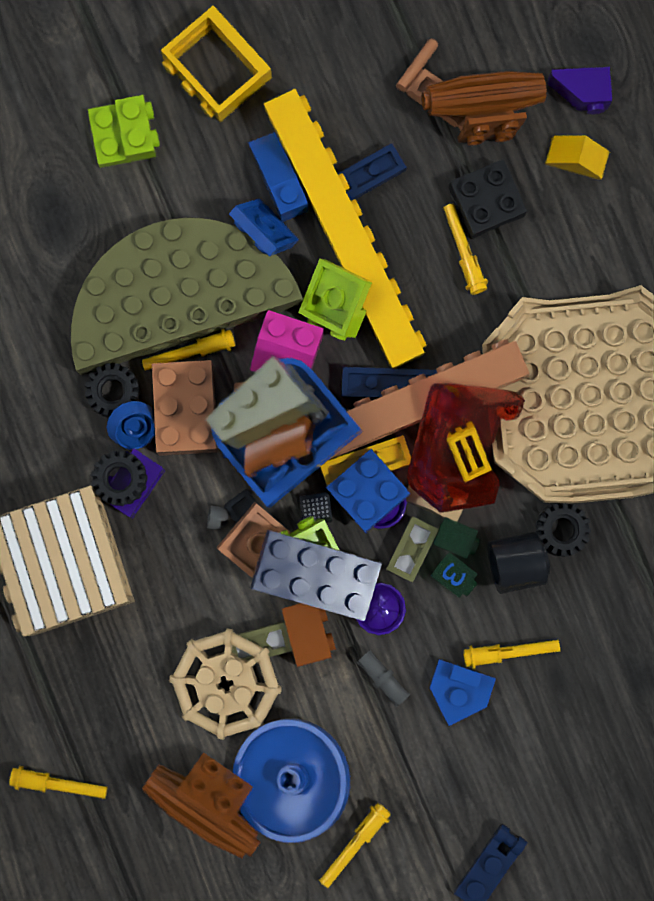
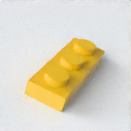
M404 435L328 460L320 467L326 485L328 486L370 449L375 452L391 471L413 464Z

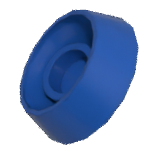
M139 401L121 404L108 418L106 427L108 436L114 443L126 449H139L146 446L155 436L153 409Z

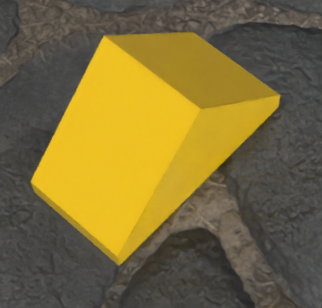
M586 135L553 136L546 165L601 180L609 151Z

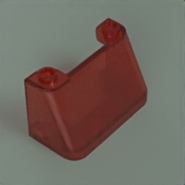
M450 382L433 384L428 392L407 473L408 483L412 490L440 513L495 504L499 489V479L496 474L491 470L470 481L464 482L447 443V437L449 432L451 435L456 433L455 428L461 427L464 429L467 427L466 423L472 421L489 461L492 444L495 441L501 418L506 421L519 418L525 399L512 390ZM471 435L465 437L477 467H482L483 465ZM459 440L455 444L467 473H469L472 469Z

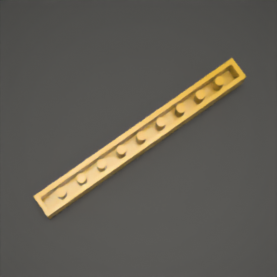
M295 88L264 103L265 111L341 267L372 282L362 308L366 310L365 316L391 369H396L423 356L425 353L423 348L427 346L421 332L419 330L414 332L410 321L414 320L407 304L401 305L397 297L401 292L395 279H388L384 269L388 267L382 252L376 253L371 244L375 241L372 231L368 225L363 227L359 216L362 215L361 209L356 199L350 201L346 190L350 189L343 173L337 174L333 164L337 163L331 148H324L320 138L324 137V134L317 120L312 122L307 113L311 111V107L305 95L299 96Z

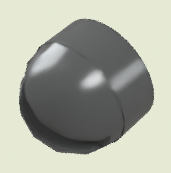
M210 505L206 527L214 530L226 527L227 520L229 519L227 511L220 506Z

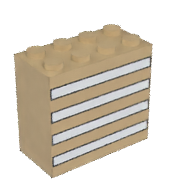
M88 486L0 515V574L4 575L7 584L3 586V591L7 602L13 603L16 613L12 615L16 631L22 632L23 637L34 636L135 602L103 501L95 493L94 487Z

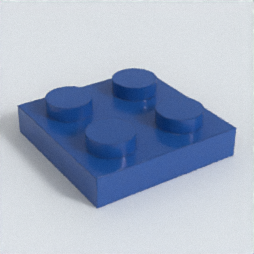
M260 198L236 205L229 213L235 220L234 224L240 231L247 233L255 241L256 248L269 257L292 248L299 241Z
M372 449L366 452L326 487L365 534L411 495Z

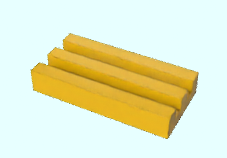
M472 421L466 423L467 427L464 429L461 427L455 428L456 433L452 435L450 432L444 434L464 482L492 470ZM471 435L483 465L480 468L477 467L465 438ZM459 440L472 469L469 473H467L455 444Z

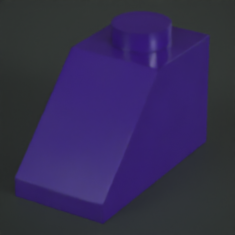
M610 67L551 70L548 85L578 111H587L588 114H599L609 108L612 102Z

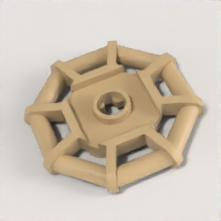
M226 629L222 633L188 641L187 648L174 674L170 675V683L174 686L183 713L182 719L184 721L188 720L213 733L221 740H224L226 736L254 728L258 729L263 726L264 720L277 695L281 693L282 688L278 685L268 655L269 649L267 647L263 648L234 633L233 629ZM225 645V651L216 655L208 656L204 651L216 646ZM232 645L253 657L250 660L237 657L236 654L232 653ZM195 657H198L202 665L197 675H187ZM259 662L265 683L257 681L253 665ZM222 676H225L227 680L233 681L234 684L230 686V691H225L224 688L219 687L218 684L221 682ZM186 684H193L195 686L199 702L194 706L192 705ZM256 691L264 692L265 694L255 711L249 703ZM204 706L211 713L219 714V723L197 711ZM244 711L248 718L227 724V715Z

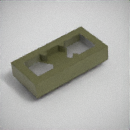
M412 516L386 570L413 583L439 529Z
M285 621L238 633V635L263 648L267 647L270 651L268 653L269 657L293 651ZM232 645V653L236 654L237 657L250 660L253 657Z

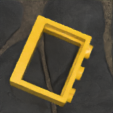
M214 6L210 7L161 49L164 60L161 63L172 76L177 74L183 81L181 86L191 97L196 95L202 102L200 107L210 118L215 116L219 122L225 119L272 78L271 68ZM212 29L254 75L220 105L178 60L182 54Z

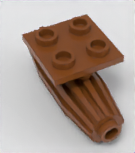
M517 71L460 76L427 86L426 92L421 94L423 110H428L430 116L466 117L463 128L457 137L458 143L467 142V145H479L485 140L495 139L496 142H505L511 140L516 135L527 118L526 112L514 113L513 111L545 102L547 92L546 81L542 73Z
M204 752L187 777L159 764L142 788L171 818L209 844L241 859L245 854L251 857L260 843L256 839L259 833L238 813L253 786Z

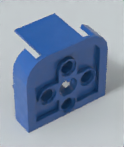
M293 358L279 360L288 366L292 365L294 367V370L306 385L310 384L313 387L314 395L329 411L326 418L314 424L315 429L310 448L314 458L309 465L303 466L300 464L299 459L292 458L279 467L274 468L271 465L256 471L257 476L248 477L245 474V446L237 449L223 442L211 427L212 436L217 446L262 502L270 508L363 432L316 373L304 362Z

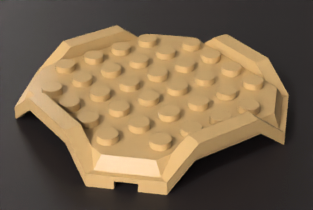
M642 285L613 294L560 300L522 297L500 326L482 344V352L485 354L492 351L491 345L499 341L508 339L509 343L516 340L530 373L529 377L486 394L494 463L544 503L573 504L626 499L654 494V295Z

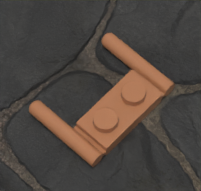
M434 39L427 41L396 84L399 90L406 91L409 97L421 105V94L426 92V87L442 82L441 79L428 70H422L438 47V43ZM439 116L452 126H457L460 131L466 117Z

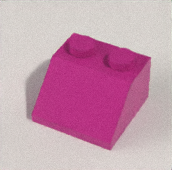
M267 310L258 336L250 371L257 372L273 356L278 360L284 358L300 360L312 369L324 335V328Z

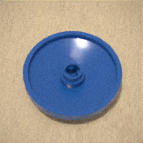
M282 719L265 724L255 730L244 741L235 758L233 773L253 786L241 805L240 811L253 828L268 838L288 843L307 841L331 828L344 811L350 791V773L347 760L336 740L327 731L314 723L300 719Z

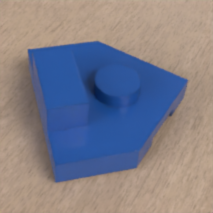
M438 659L429 688L448 726L486 708L496 678Z

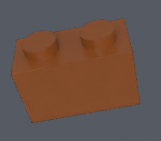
M302 603L282 608L297 667L332 658L330 651L336 650L332 633L326 634L323 622L328 621L326 611Z

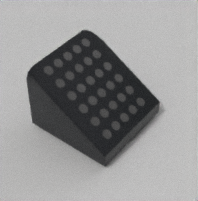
M329 492L300 496L302 520L313 516L314 519L320 518L325 520L326 523H332Z

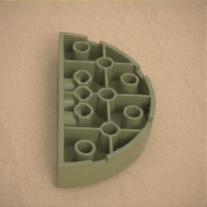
M178 218L157 222L129 234L113 245L99 259L85 279L77 297L71 323V347L75 368L80 375H85L97 371V367L100 366L102 368L107 363L111 365L119 364L220 332L223 328L226 330L266 316L267 310L279 313L301 306L303 297L295 279L283 261L276 254L269 257L267 254L259 251L254 244L255 241L237 227L204 218Z

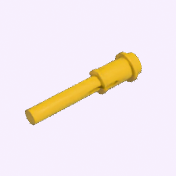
M453 203L448 204L443 209L462 259L459 261V264L467 282L465 288L467 291H470L471 295L482 293L488 289L486 286L488 280L483 277L477 256L472 255L455 205Z
M223 328L220 333L197 339L195 344L142 359V364L146 371L152 369V364L176 362L201 354L203 357L225 349L231 351V347L236 345L231 329L225 331Z
M559 640L508 647H500L499 644L473 648L471 645L469 649H463L464 662L466 667L476 669L478 665L502 663V659L559 652L560 644Z
M23 766L13 768L9 785L14 786L15 790L26 788L46 792V789L106 799L108 790L106 786L49 777V773L24 770Z
M377 802L375 806L371 805L369 807L371 811L354 830L356 835L319 880L325 887L329 888L365 842L370 843L385 822L389 823L390 820L388 818L391 813L380 803Z

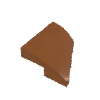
M302 416L297 419V422L276 428L271 431V434L246 445L245 474L248 477L257 476L256 471L271 465L276 468L283 465L289 459H298L308 455L315 425L307 416Z

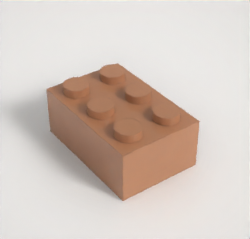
M212 361L152 364L156 453L159 456L218 452V446L212 436L211 426L206 421V418L216 410L214 365Z

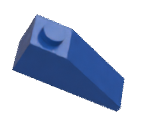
M276 132L249 142L280 220L284 222L308 212V202Z

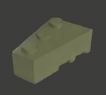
M273 356L206 418V421L223 442L239 449L271 434V431L276 428L297 422L298 418L310 412L316 413L322 410V407L289 366Z

